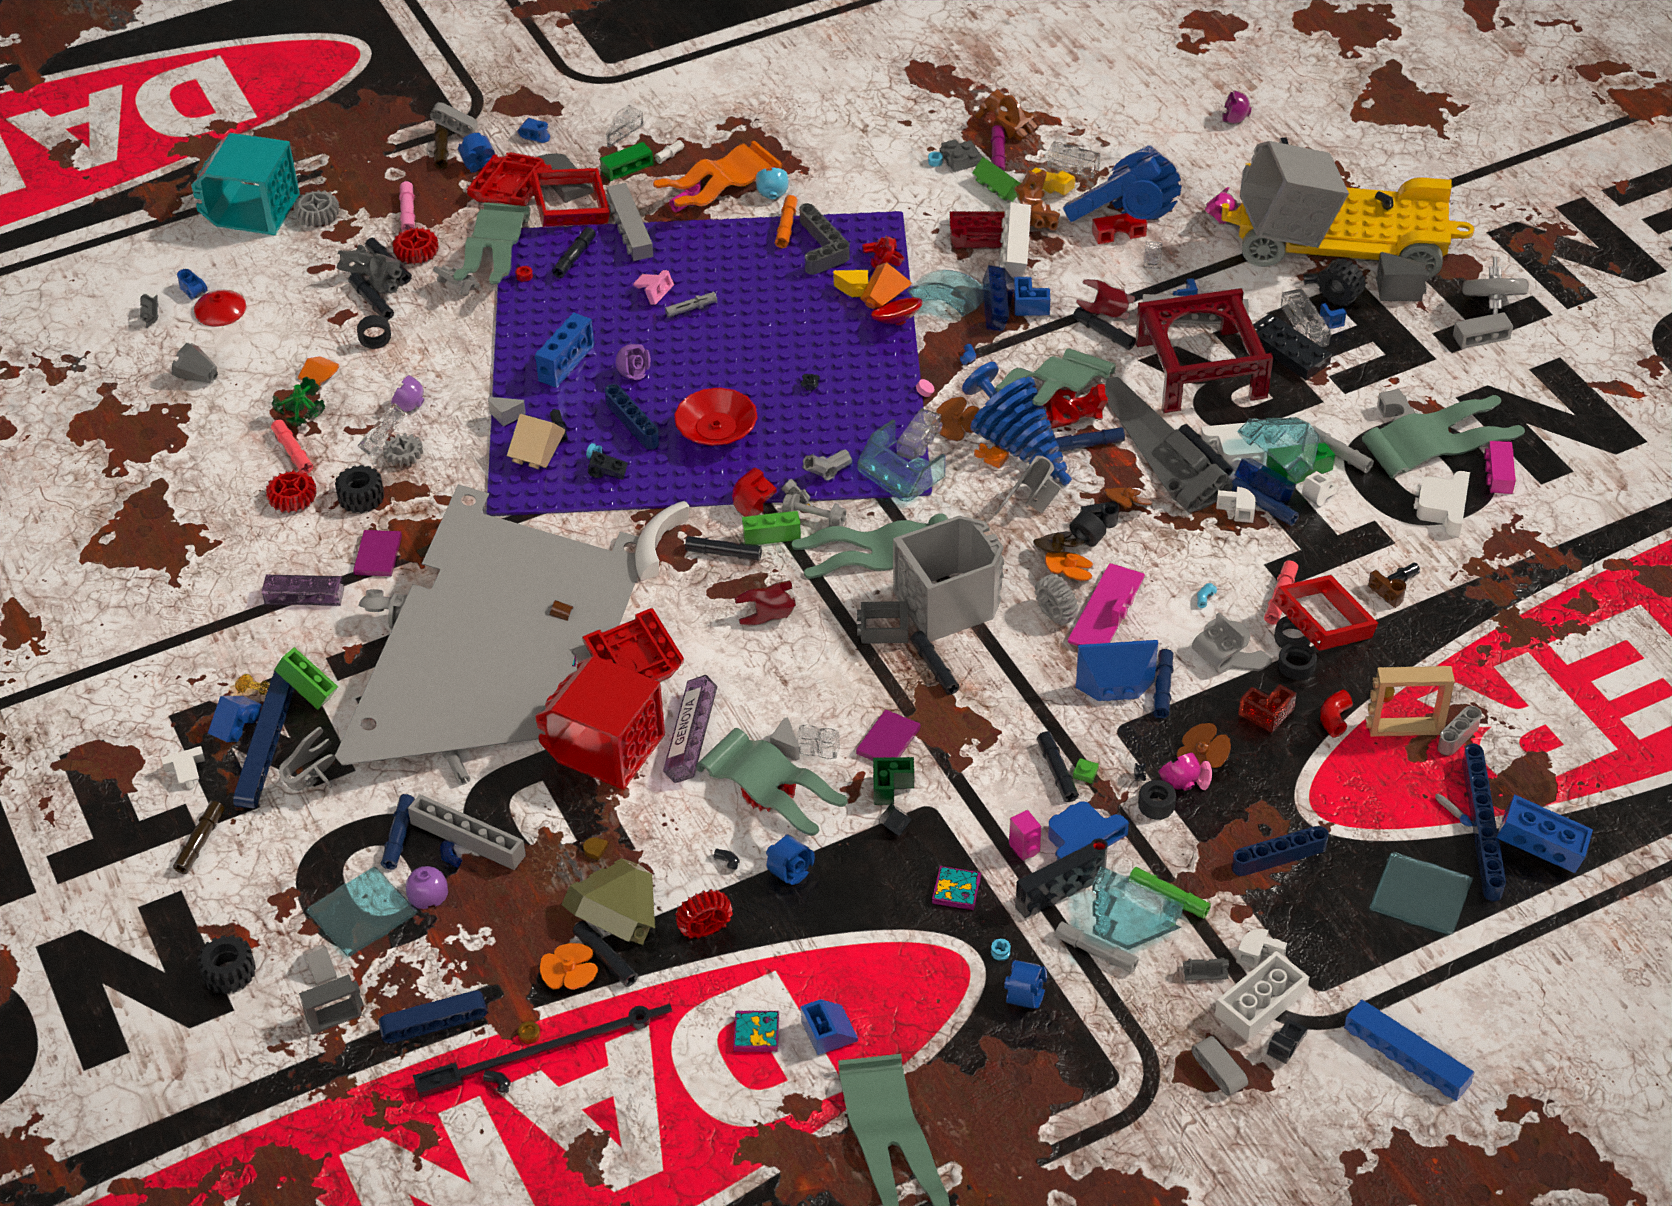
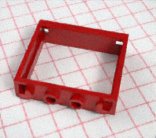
M598 168L534 170L532 172L531 185L542 227L608 224L610 210ZM592 183L598 208L546 210L540 185Z
M1332 575L1279 586L1272 601L1319 651L1372 638L1378 622ZM1322 593L1352 625L1326 631L1296 599Z

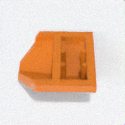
M321 356L307 358L298 379L302 380L304 377H309L310 379H315L316 384L320 386L322 382L337 372L339 364Z

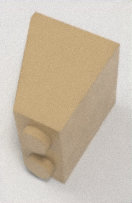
M520 414L507 456L513 459L512 462L520 465L526 462L529 463L531 468L538 470L540 467L547 468L565 433V429L552 422Z

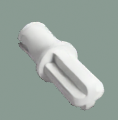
M678 140L670 146L667 145L665 149L655 154V157H657L655 158L656 161L661 164L666 159L673 158L677 152L684 148V144L681 140Z

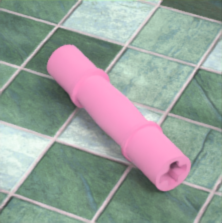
M406 181L400 184L399 195L401 201L400 220L402 232H404V229L409 230L410 227L415 229L413 185Z

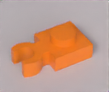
M980 443L979 450H974V456L984 458L985 463L1000 469L1009 458V452L995 446L989 449L987 445Z

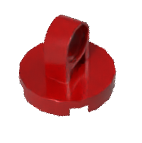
M886 235L885 238L881 237L873 249L875 256L874 259L871 258V266L873 268L886 262L895 266L902 264L904 256L894 250L895 242L893 238Z

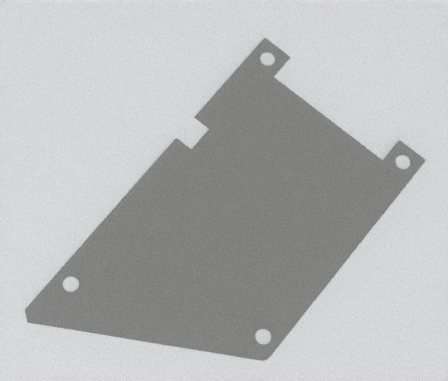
M458 484L422 562V565L440 570L433 587L428 589L412 584L335 754V758L341 765L536 740L539 739L540 733L545 735V732L537 728L535 716L546 709L545 703L548 697L557 690L559 683L563 682L570 673L577 670V663L591 657L583 642V636L599 629L605 632L620 625L638 578L635 553L625 551L624 545L626 543L637 545L639 537L620 531L614 548L610 551L481 513L489 493ZM467 495L473 496L476 499V503L467 506L461 502V498ZM555 600L573 606L568 621L549 615ZM576 655V667H573L572 664ZM370 718L376 722L377 726L373 730H365L361 727L360 723L362 720Z

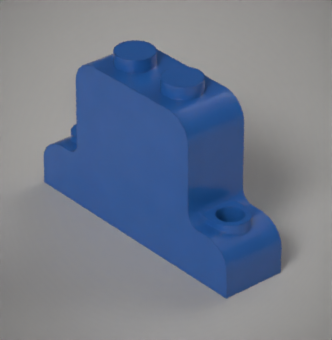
M1081 801L1070 805L1065 811L1050 818L1048 839L1058 848L1055 856L1059 860L1090 844L1097 838L1106 840L1108 847L1128 835L1129 822L1118 814L1112 815L1109 818H1103L1089 803Z

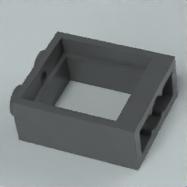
M907 601L861 602V610H857V621H861V624H857V636H861V644L908 643ZM866 618H900V628H866Z
M349 974L299 993L304 1015L312 1035L362 1016L360 1007L364 1006L360 996L361 992L357 981L352 982ZM349 995V999L315 1011V1008Z

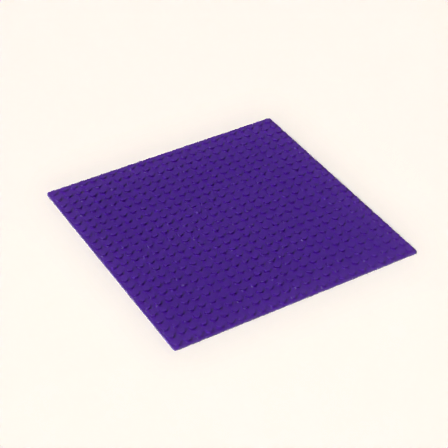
M903 212L824 214L823 216L849 242L850 259L843 264L815 275H810L805 271V254L822 246L802 226L800 216L796 215L794 216L791 228L792 234L786 248H779L775 245L781 216L643 222L652 242L653 257L633 261L632 256L627 253V244H623L622 234H619L618 224L521 228L519 240L512 246L510 273L508 276H504L500 283H498L492 397L524 400L525 415L552 422L550 417L552 409H559L562 419L566 423L565 430L568 440L558 444L547 468L540 467L538 470L529 467V463L523 462V465L512 462L513 459L507 456L518 419L502 426L491 414L487 515L506 516L668 508L682 501L687 502L689 507L733 505L732 491L734 485L739 478L752 468L761 470L764 473V477L777 488V492L764 503H782L787 494L781 489L790 479L797 483L801 491L803 489L806 490V493L810 496L809 501L930 496L932 494L923 398L916 389V385L921 379L914 316L907 319L906 323L902 325L878 322L871 316L872 311L875 309L867 307L860 299L861 297H850L834 287L833 270H868L869 283L876 269L871 266V258L874 259L875 253H863L862 245L877 242L881 237L885 238L886 235L896 239L897 249L894 250L904 256L900 266L888 264L910 280ZM585 227L592 228L596 236L589 244V247L582 252L580 257L574 262L573 267L563 278L555 277L552 269L560 257L564 256L569 247L574 243L575 238L580 235ZM521 266L530 267L533 271V278L526 282L518 281L515 274L516 269ZM663 270H668L674 283L673 287L656 305L650 304L645 292L646 288L638 289L634 287L633 283L642 274L659 275ZM911 285L887 303L912 298ZM713 291L716 294L717 302L705 305L702 309L696 308L670 318L666 315L665 307L693 299L697 295L702 296ZM573 313L592 319L594 347L557 388L539 382L535 359L536 352L542 348L546 341L553 336L555 331ZM628 344L643 345L644 349L649 351L650 367L646 369L645 377L640 380L625 378L616 368L617 353ZM802 375H819L818 387L814 390L805 389L801 386L803 381ZM611 384L620 386L658 428L659 446L657 448L646 449L607 407L605 400L606 386ZM720 387L736 390L746 395L756 406L758 418L753 430L744 438L726 445L709 446L695 443L685 438L675 425L674 414L679 403L690 394L702 389ZM591 443L596 444V446H602L603 454L628 462L623 480L607 474L600 478H594L588 474L590 459H587L586 453ZM846 449L852 458V464L838 470L831 480H825L822 476L806 471L803 468V459L811 454L818 457L823 456L827 459Z

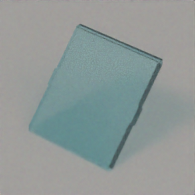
M1393 852L1390 854L1370 908L1414 925H1420L1452 935L1472 878L1429 862H1423Z
M372 867L347 884H343L306 910L348 957L375 940L382 938L389 931L418 912L376 867Z

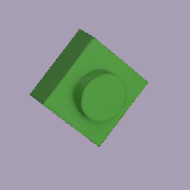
M1079 758L1073 772V778L1092 784L1099 769V764Z

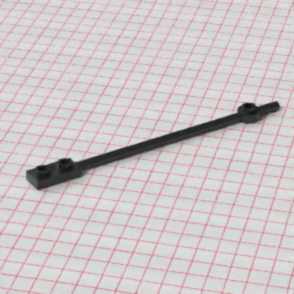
M670 1004L650 1010L644 1006H636L629 1011L628 1017L460 1069H458L455 1062L413 1075L419 1098L463 1085L461 1077L628 1025L636 1029H643L650 1024L651 1018L670 1013L672 1008Z

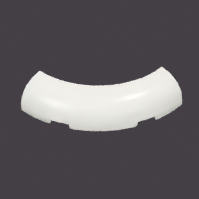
M682 501L664 509L654 516L642 530L635 552L636 570L641 581L658 576L659 559L655 548L665 531L688 522L689 505L687 502Z

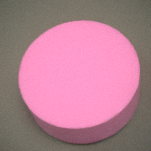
M921 379L916 385L917 391L924 397H930L934 392L933 385L925 379Z

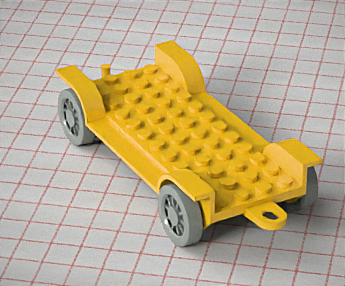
M1413 178L1403 183L1397 192L1347 188L1349 195L1318 248L1257 237L1243 202L1236 211H1229V204H1222L1221 220L1240 226L1239 237L1243 240V256L1251 264L1263 267L1278 263L1284 257L1285 252L1379 260L1380 252H1385L1425 263L1426 270L1429 271V278H1432L1442 268L1443 256L1448 254L1451 239H1468L1474 234V226L1472 224L1449 221V200L1452 181L1449 179ZM1378 191L1393 198L1394 206L1392 209L1385 210L1382 202L1375 199ZM1457 228H1466L1469 231H1459Z

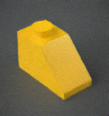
M833 270L834 287L850 297H862L868 285V270Z

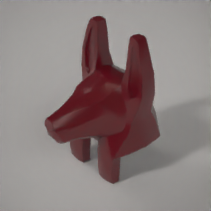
M1096 279L1083 280V284L1096 289L1097 294L1094 302L1077 299L1076 303L1080 307L1094 314H1103L1113 320L1116 317L1128 319L1129 313L1126 311L1129 308V303H1134V296L1126 294L1124 289L1112 287L1104 281Z
M791 581L776 582L766 588H754L738 595L735 598L736 604L754 602L756 613L739 619V623L743 625H758L771 619L787 618L792 613L794 606H796L794 597L785 592L792 589Z

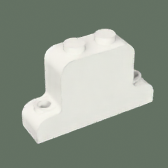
M1274 420L1201 427L1202 439L1213 449L1218 450V453L1233 468L1263 465L1266 461V444L1273 442L1275 432Z
M1458 471L1451 480L1431 476L1424 477L1422 485H1417L1416 496H1419V498H1415L1414 509H1417V517L1423 521L1444 524L1448 535L1460 537L1470 472Z

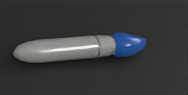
M1435 794L1436 800L1458 818L1463 825L1473 826L1472 821L1466 814L1441 794Z

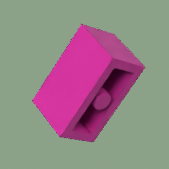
M1027 809L1011 817L1009 845L1022 861L1040 853L1041 825Z

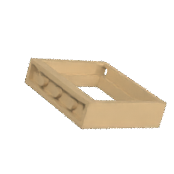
M1452 666L1378 668L1376 678H1373L1374 690L1370 691L1371 703H1368L1369 716H1366V728H1369L1370 735H1440L1445 728L1455 683ZM1439 686L1433 717L1380 718L1386 687Z

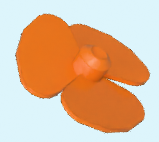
M1048 552L1046 554L1045 564L1050 572L1054 574L1063 572L1065 576L1079 581L1092 579L1090 572L1081 569L1093 566V563L1087 558L1070 552Z
M569 943L558 946L554 954H545L541 958L540 963L543 981L551 989H559L563 984L568 989L586 986L595 978L598 972L597 966L593 963L580 964L592 957V949L583 944Z

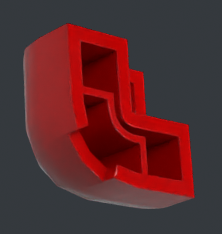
M752 468L739 478L734 485L732 491L733 505L744 517L759 515L764 511L763 503L777 492V488L764 477V473L761 470Z

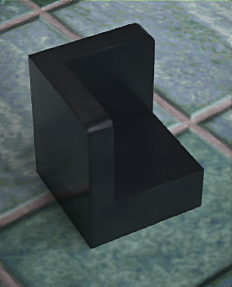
M890 803L879 818L884 826L898 836L901 835L912 820L907 813L893 803Z

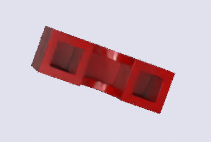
M1128 213L1094 218L1092 220V234L1097 244L1114 242V234L1116 232H1124L1128 234L1130 239L1146 237L1147 221L1146 219H1136Z

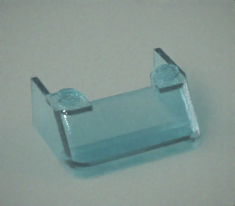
M893 419L871 434L858 460L859 472L899 500L905 502L913 500L945 477V454H941L931 462L923 458H915L907 462L888 449V447L895 443V420Z

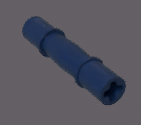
M1123 427L1074 436L1070 434L1057 437L1055 440L1059 445L1058 451H1073L1076 448L1125 441V433Z
M1238 477L1232 481V492H1237V487L1249 490L1255 497V505L1271 513L1274 518H1278L1290 526L1297 521L1299 513L1287 507L1284 503L1277 502L1267 494L1257 490L1255 486L1246 483Z
M1161 649L1158 652L1156 693L1153 696V714L1157 718L1168 717L1170 711L1174 653L1169 649Z
M409 794L400 795L396 811L393 814L394 820L381 860L382 867L393 870L397 868L400 854L403 851L402 844L407 833L408 823L410 822L408 807L415 800Z

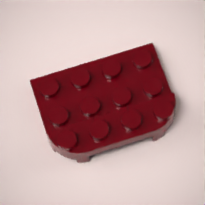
M950 211V242L953 244V247L956 249L971 247L973 249L988 247L990 249L1002 247L1003 243L1000 241L1004 228H1001L1005 211Z

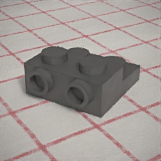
M956 139L941 143V148H939V152L942 153L948 167H951L954 172L976 167L983 157L971 140L963 143H958Z

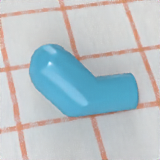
M1212 583L1205 584L1197 592L1198 607L1205 608L1207 606V596L1216 594L1217 587Z

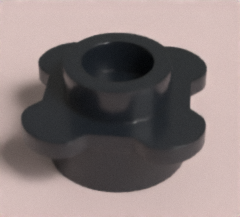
M813 374L802 375L803 381L801 386L807 390L816 389L820 376Z

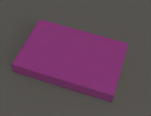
M364 530L353 570L354 575L392 576L402 538L401 531Z
M885 709L856 749V754L872 761L873 758L901 757L920 730L921 724Z

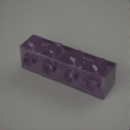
M266 574L262 587L264 603L278 605L341 606L344 593L342 576Z

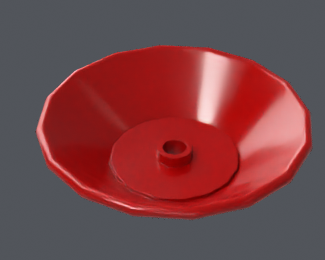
M720 387L702 389L690 394L679 403L674 414L676 428L685 438L695 443L709 446L726 445L744 438L753 430L758 418L756 406L746 395L736 390Z

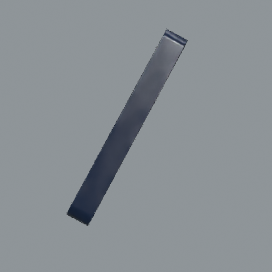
M275 671L234 793L235 807L257 808L294 693V688Z
M1472 743L1465 747L1462 766L1471 821L1473 823L1472 828L1484 897L1490 901H1498L1503 896L1506 879L1499 839L1496 838L1498 832L1484 750L1480 745Z

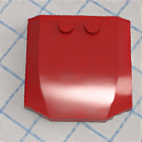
M513 152L506 153L502 157L494 154L466 189L467 194L477 202L526 206L534 196L531 185L532 172L534 170H552V166L545 164L544 160L540 157Z
M653 608L635 614L634 620L602 632L599 629L583 636V642L591 656L595 655L659 682L672 677L684 663V657Z

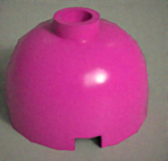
M1187 753L1177 757L1178 761L1174 763L1172 761L1168 762L1158 771L1162 781L1172 785L1175 790L1183 789L1187 791L1195 786L1194 782L1199 778L1200 764L1193 753Z

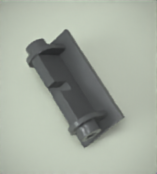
M143 294L140 297V319L146 322V328L152 323L154 324L158 319V295L152 298L148 294Z
M1221 957V959H1209V961L1204 959L1191 960V958L1188 961H1183L1185 980L1229 979L1227 970L1229 962L1228 959L1224 960V957Z

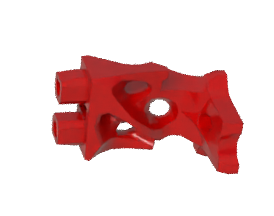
M1097 384L1090 389L1086 396L1075 398L1076 391L1058 389L1051 399L1043 405L1046 407L1047 420L1049 419L1051 429L1076 423L1081 417H1094L1095 419L1102 420L1103 409L1108 402V397L1105 394V384ZM1063 396H1069L1070 400L1065 399ZM1063 415H1069L1070 419L1064 418Z

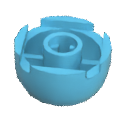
M772 168V171L762 169L756 174V187L762 196L776 199L787 191L789 178L786 171Z

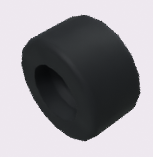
M1081 511L1069 525L1074 537L1083 539L1084 544L1090 547L1096 546L1106 534L1104 523L1096 515L1088 511Z
M1151 780L1141 786L1138 806L1143 815L1154 820H1161L1173 813L1176 803V791L1172 785L1162 780ZM1153 798H1158V799H1161L1162 801H1155V800H1152V799H1153Z

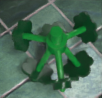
M304 377L300 385H294V392L289 397H286L285 400L280 402L279 398L274 395L272 402L274 410L282 415L284 414V404L287 411L295 413L294 417H287V422L293 426H301L307 423L306 419L317 418L326 407L323 400L312 402L306 397V395L315 396L316 392L320 389L319 385L316 384V380L309 377ZM306 406L309 410L304 415V418H300L299 411H302Z

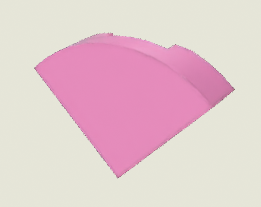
M1203 761L1200 765V775L1196 782L1202 790H1206L1211 782L1212 769L1209 762Z

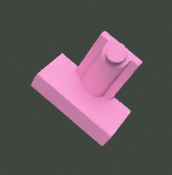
M663 270L659 275L642 274L633 285L638 289L646 288L645 292L650 304L656 305L673 287L674 283L669 271Z

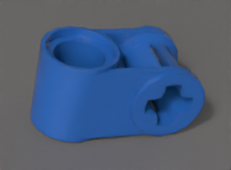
M527 118L518 128V134L523 139L539 143H546L550 140V134L547 131L548 123L545 121Z
M190 269L178 271L179 287L190 299L193 300L196 298L195 296L208 291L205 282Z

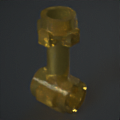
M243 674L235 682L237 691L243 693L247 688L258 690L261 695L267 694L270 682L266 681L261 683L254 682L249 674Z

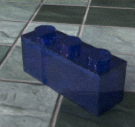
M1252 458L1241 459L1234 474L1277 501H1289L1297 485Z

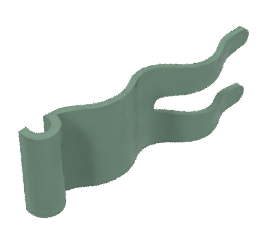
M485 202L484 209H480L477 214L472 236L466 239L464 265L456 270L453 275L454 280L461 281L469 273H474L478 270L484 247H491L493 253L494 270L489 278L490 284H498L504 276H508L511 269L512 246L519 240L522 223L529 221L530 206Z
M1067 348L1062 358L1052 356L1034 372L1023 368L1013 369L996 386L995 390L999 392L1005 386L1023 377L1025 379L1033 377L1045 381L1038 394L1032 400L1033 404L1042 406L1062 387L1077 392L1086 387L1095 376L1108 378L1110 374L1115 373L1116 364Z
M1492 395L1481 400L1462 401L1429 414L1413 413L1405 415L1381 429L1375 427L1369 430L1362 437V441L1390 478L1393 479L1400 471L1405 473L1439 455H1459L1489 444L1490 441H1511L1523 436L1525 429L1520 425L1509 428L1479 427L1457 434H1452L1448 431V428L1476 413L1487 412L1500 405L1501 398L1497 395Z
M943 513L932 516L928 523H918L910 520L895 521L868 532L856 531L843 526H831L823 528L808 537L794 540L792 548L794 550H805L828 542L843 541L872 551L871 554L859 551H844L833 555L821 564L805 569L804 576L808 579L824 576L837 568L847 565H858L877 571L893 569V538L947 520L948 517Z
M734 728L696 764L697 771L699 772L706 769L711 777L733 780L759 805L776 810L797 830L809 836L818 834L819 826L805 816L788 794L777 788L779 785L798 784L804 786L823 801L838 807H843L848 803L845 795L834 791L817 774L809 769L795 766L773 744L765 740H749L747 734L739 728Z
M901 1054L839 1060L840 1084L842 1085L849 1123L863 1151L882 1206H899L888 1151L890 1145L900 1147L912 1173L930 1198L933 1206H950L946 1189L934 1164L929 1146L911 1108L904 1069L902 1068Z

